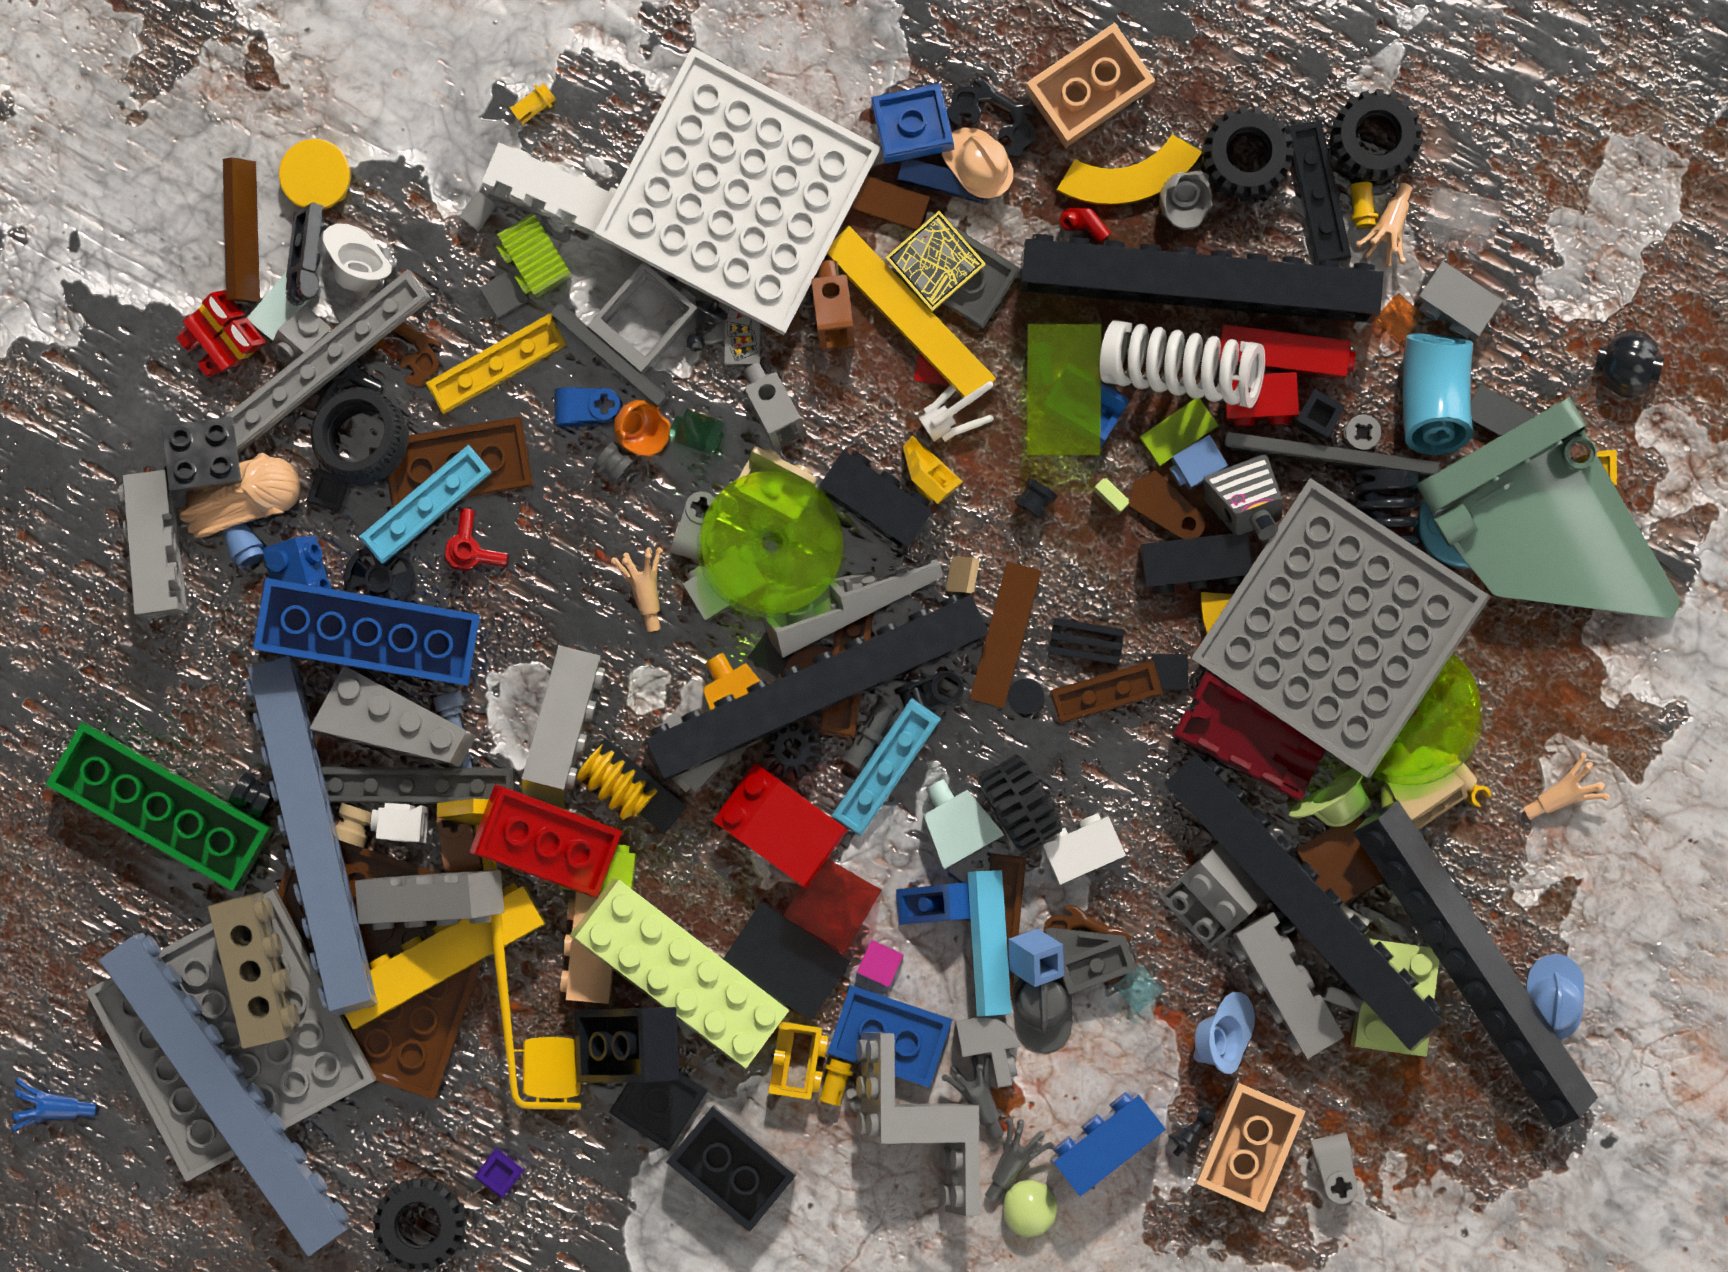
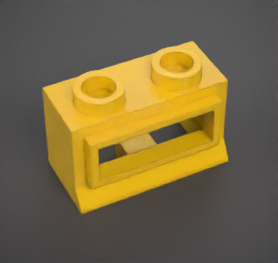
M781 1021L778 1027L779 1031L768 1093L811 1100L812 1092H820L823 1072L816 1071L818 1057L825 1058L828 1036L821 1035V1027ZM794 1033L812 1035L804 1088L786 1086Z

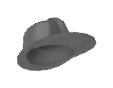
M1063 977L1037 987L1019 978L1014 993L1015 1026L1018 1037L1025 1046L1033 1051L1047 1053L1057 1050L1068 1040L1073 1024L1072 995H1069Z

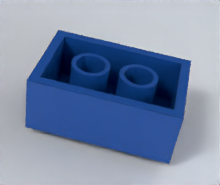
M1127 1092L1121 1094L1109 1104L1113 1109L1103 1118L1096 1114L1081 1126L1084 1133L1072 1140L1068 1136L1052 1149L1056 1155L1050 1159L1080 1197L1166 1130L1136 1092L1131 1096Z

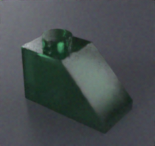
M686 409L684 416H676L669 433L674 436L672 440L674 446L713 462L727 429L725 422Z

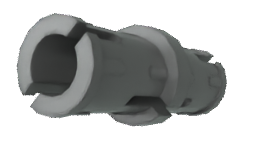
M878 697L864 724L858 726L857 731L859 733L843 760L862 771L878 743L881 744L884 737L882 735L898 708Z

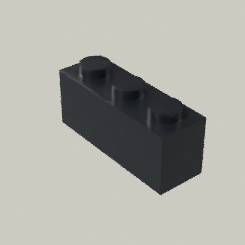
M1248 532L1242 535H1235L1233 533L1141 544L1139 547L1144 589H1153V595L1173 593L1174 586L1188 585L1189 591L1210 588L1209 582L1224 580V586H1237L1241 584L1252 567Z

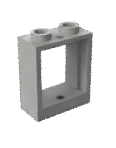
M645 262L640 264L587 325L643 375L646 374L693 320L697 311V307L694 305L697 299L682 286L676 290L667 282L670 278L668 274L653 266H648ZM647 279L684 312L649 353L644 356L607 323Z

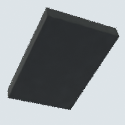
M763 902L759 904L723 958L724 961L754 984L810 1021L851 962Z

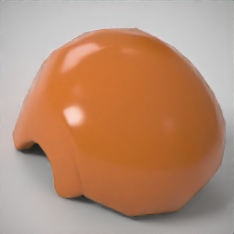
M633 400L624 405L614 418V436L619 445L632 454L651 457L661 452L669 441L670 421L661 414L657 405L649 401Z

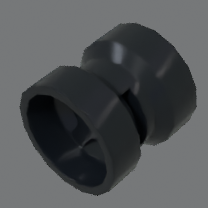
M245 772L234 787L228 803L236 808H248L250 816L260 821L267 813L274 799L269 784L260 786L256 781V777Z

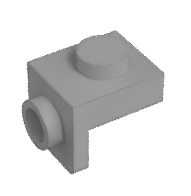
M305 305L277 330L271 348L280 360L290 364L328 334L332 328Z

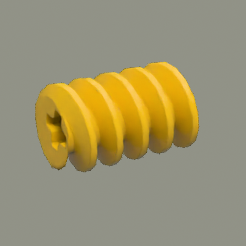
M602 744L582 765L576 780L581 782L590 778L587 786L590 792L601 787L598 799L603 801L611 796L609 809L615 810L623 806L619 816L622 820L632 815L636 817L658 790L654 788L644 793L643 790L647 781L642 779L634 784L632 781L636 771L632 769L623 774L622 769L625 762L621 760L612 765L611 760L614 752L611 750L601 755Z

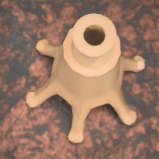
M1399 183L1395 196L1390 198L1379 222L1366 237L1356 242V246L1360 248L1370 240L1372 245L1363 253L1365 259H1368L1379 243L1383 241L1387 243L1386 267L1392 265V252H1398L1400 264L1406 263L1403 255L1402 238L1409 209L1408 199L1413 189L1410 185Z
M648 547L645 550L644 571L642 572L637 571L629 554L626 552L622 556V564L617 558L611 559V564L621 571L631 587L639 613L644 616L647 632L661 629L657 613L660 611L656 582L659 559L664 552L660 547L656 549L652 569L650 564L652 549Z
M1580 753L1579 760L1562 780L1540 794L1538 800L1524 807L1530 820L1544 812L1549 814L1576 802L1593 799L1608 801L1610 799V795L1606 793L1588 794L1595 791L1602 792L1605 784L1602 782L1583 787L1579 785L1578 782L1593 768V763L1587 762L1585 767L1575 775L1587 757L1585 753Z

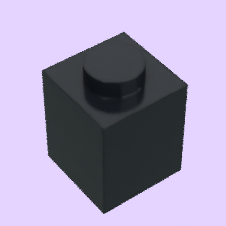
M1314 389L1293 425L1325 442L1341 416L1345 405Z

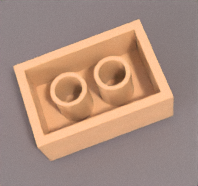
M1114 22L1028 81L1025 91L1061 143L1067 148L1153 89L1155 79Z
M1235 1082L1194 1182L1264 1212L1305 1111Z

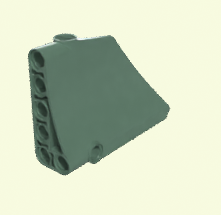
M1570 397L1416 484L1435 517L1433 518L1434 523L1449 547L1452 545L1488 590L1497 597L1659 618H1672L1677 612L1680 599L1600 462L1595 444L1584 431L1587 429V426ZM1575 443L1581 444L1587 449V458L1583 463H1576L1570 457V449Z

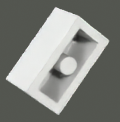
M1096 813L1078 821L1081 826L1080 829L1068 834L1066 828H1062V832L1048 839V843L1042 845L1058 885L1126 856L1109 816L1101 819L1099 814Z

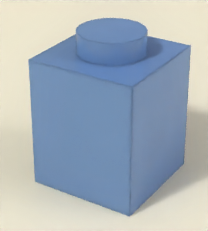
M1208 435L1171 458L1173 466L1169 470L1179 486L1185 484L1187 489L1191 490L1204 482V476L1226 469L1228 464L1211 436Z
M1038 928L1008 939L1009 971L1034 987L1064 976L1062 943Z

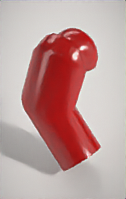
M1068 208L1063 211L1059 218V224L1064 230L1087 231L1098 245L1112 234L1097 214L1089 208Z

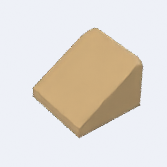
M952 558L946 585L948 592L967 596L973 595L980 562L978 558Z

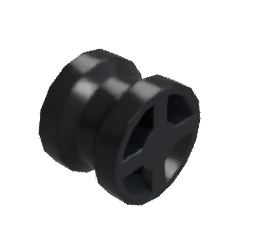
M1028 478L1025 482L1026 489L1023 494L1017 495L1013 502L1030 515L1043 521L1047 515L1046 508L1049 504L1056 501L1058 495L1038 481Z

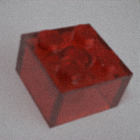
M827 859L808 887L805 888L801 885L784 917L842 951L847 952L882 890Z

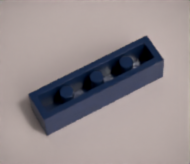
M913 159L902 160L897 182L980 204L984 203L985 198H979L969 193L950 169Z

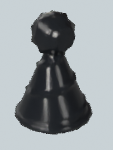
M715 299L712 300V303L704 300L696 301V333L689 335L686 341V347L691 351L697 352L702 350L705 346V338L703 336L710 333L712 329L728 318L727 313L718 306L719 301Z
M1201 1108L1197 1113L1198 1121H1194L1173 1134H1168V1138L1177 1145L1176 1149L1172 1152L1178 1157L1184 1151L1190 1157L1196 1158L1203 1127L1212 1125L1216 1120L1215 1112L1211 1108Z

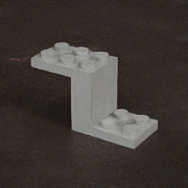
M861 1032V1040H858L856 1044V1057L858 1062H861V1076H858L856 1081L857 1096L861 1098V1113L857 1114L856 1126L858 1134H861V1141L878 1144L945 1143V1147L941 1148L940 1151L941 1168L945 1169V1184L941 1185L940 1199L942 1205L945 1206V1212L964 1216L980 1215L979 1105L962 1103L895 1104L894 1033Z

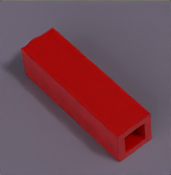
M1224 324L1220 329V361L1225 343L1230 339H1235L1239 344L1237 367L1240 365L1242 355L1240 344L1241 341L1263 345L1265 350V371L1280 373L1297 372V375L1343 381L1347 376V372H1353L1356 351L1350 350L1351 341Z

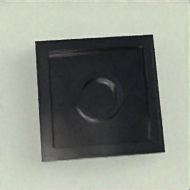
M679 1072V1080L628 1082L608 1113L667 1151H670L708 1090Z

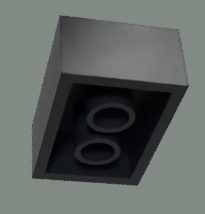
M843 450L820 483V493L906 552H909L932 518L933 511L929 509L931 502L914 490L910 495L901 490V482L885 470L881 474L870 468L871 461L859 452L853 450L849 454Z
M676 1007L574 1010L577 1083L679 1080Z
M715 1105L710 1108L666 1162L749 1232L797 1175V1173Z

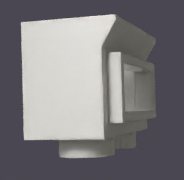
M385 803L384 808L372 810L371 831L376 832V839L426 843L429 807Z

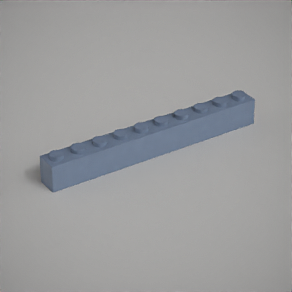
M290 656L248 667L250 678L245 680L249 698L251 700L255 699L258 712L253 713L254 723L258 733H263L266 746L261 747V752L266 767H271L274 780L269 781L272 797L275 802H280L282 814L277 816L278 824L282 835L288 836L290 848L286 849V858L290 869L296 870L299 882L294 884V892L299 905L304 904L307 916L302 918V925L306 938H312L315 952L310 953V959L315 974L320 973L323 987L318 988L321 1004L324 1009L328 1008L329 1012L335 1016L378 1005L313 730L310 729L311 722L297 664Z
M143 932L131 936L99 961L308 1257L350 1228L347 1223L349 1219L347 1212L339 1202H332L325 1192L328 1190L324 1179L317 1172H311L305 1163L307 1157L302 1148L296 1142L291 1143L285 1135L286 1127L281 1118L276 1113L270 1114L263 1104L265 1097L256 1084H249L242 1074L244 1067L240 1060L233 1053L229 1055L221 1043L224 1040L221 1033L213 1024L208 1025L200 1014L203 1012L201 1005L193 995L189 994L187 996L180 986L182 979L178 972L171 965L166 966L160 958L161 949L157 942L150 935L145 936Z

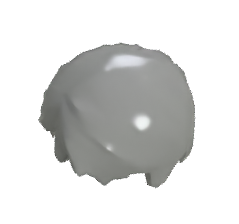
M1201 171L1179 172L1173 174L1164 182L1160 192L1159 206L1167 220L1175 227L1183 230H1193L1201 224L1205 215L1211 210L1213 194L1207 173Z

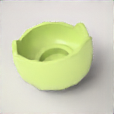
M1033 1179L1016 1183L1007 1191L1003 1204V1218L1015 1234L1026 1238L1042 1236L1053 1225L1057 1214V1202L1055 1195L1046 1184Z

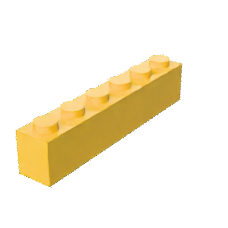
M515 883L502 889L504 913H501L504 947L546 924L527 887L521 886L517 888ZM462 919L459 921V924L435 926L432 928L435 935L422 941L421 937L417 936L401 945L404 952L390 958L387 953L370 962L369 965L372 968L370 972L378 1005L346 1013L345 1016L352 1029H357L493 954L490 922L470 924L469 919Z

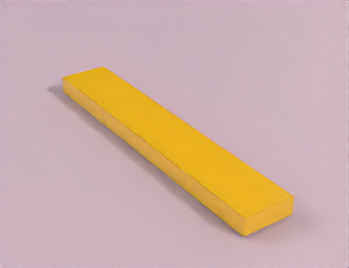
M850 226L833 240L826 256L830 260L838 262V268L841 272L847 275V278L963 398L987 382L991 381L994 383L996 381L994 375Z

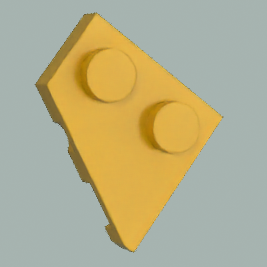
M911 436L903 445L911 480L917 484L916 490L927 500H934L939 504L962 484L963 481L914 436Z

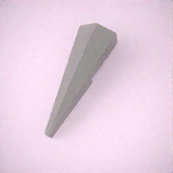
M936 559L931 560V564L908 571L906 565L896 567V574L876 577L874 571L823 580L820 581L819 585L797 591L795 586L785 587V594L765 597L763 592L753 594V598L771 644L783 658L943 577L941 564Z

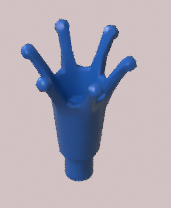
M17 1078L15 1081L18 1086L32 1093L27 1094L17 1088L14 1090L16 1098L34 1103L35 1107L34 1109L14 1112L12 1114L13 1121L15 1122L24 1118H30L13 1125L11 1128L12 1132H17L22 1127L45 1120L76 1119L77 1116L95 1117L96 1103L78 1102L76 1098L47 1094L27 1085L21 1078Z

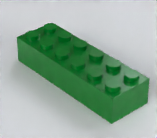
M83 722L80 723L45 784L232 891H239L274 831V828L90 724Z

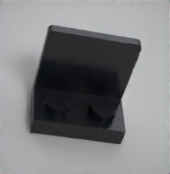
M232 417L161 426L169 491L174 508L188 507L187 493H193V490L241 483L237 442Z

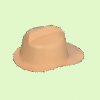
M964 127L954 130L952 137L955 150L942 152L946 165L969 193L979 198L989 199L1001 196L1009 189L1013 181V168L1005 148L985 131L977 128Z

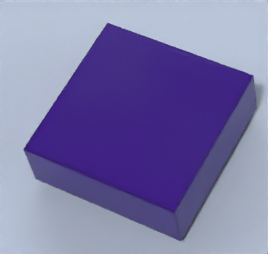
M495 1148L474 1177L503 1199L525 1169L501 1150Z

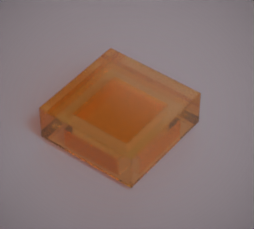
M1398 293L1381 311L1375 322L1400 344L1406 335L1425 316Z

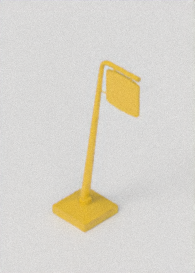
M473 798L437 803V818L475 825L477 833L489 799ZM482 857L483 871L497 870L496 862ZM501 914L491 915V936L512 1099L516 1105L524 1109L580 1110L581 1103L567 1102V1098L580 1094V1083H577L575 1039L564 1037L530 1038L523 1042V1050L514 1049ZM514 1052H523V1094L536 1097V1102H525L518 1095ZM539 1098H564V1102H539Z

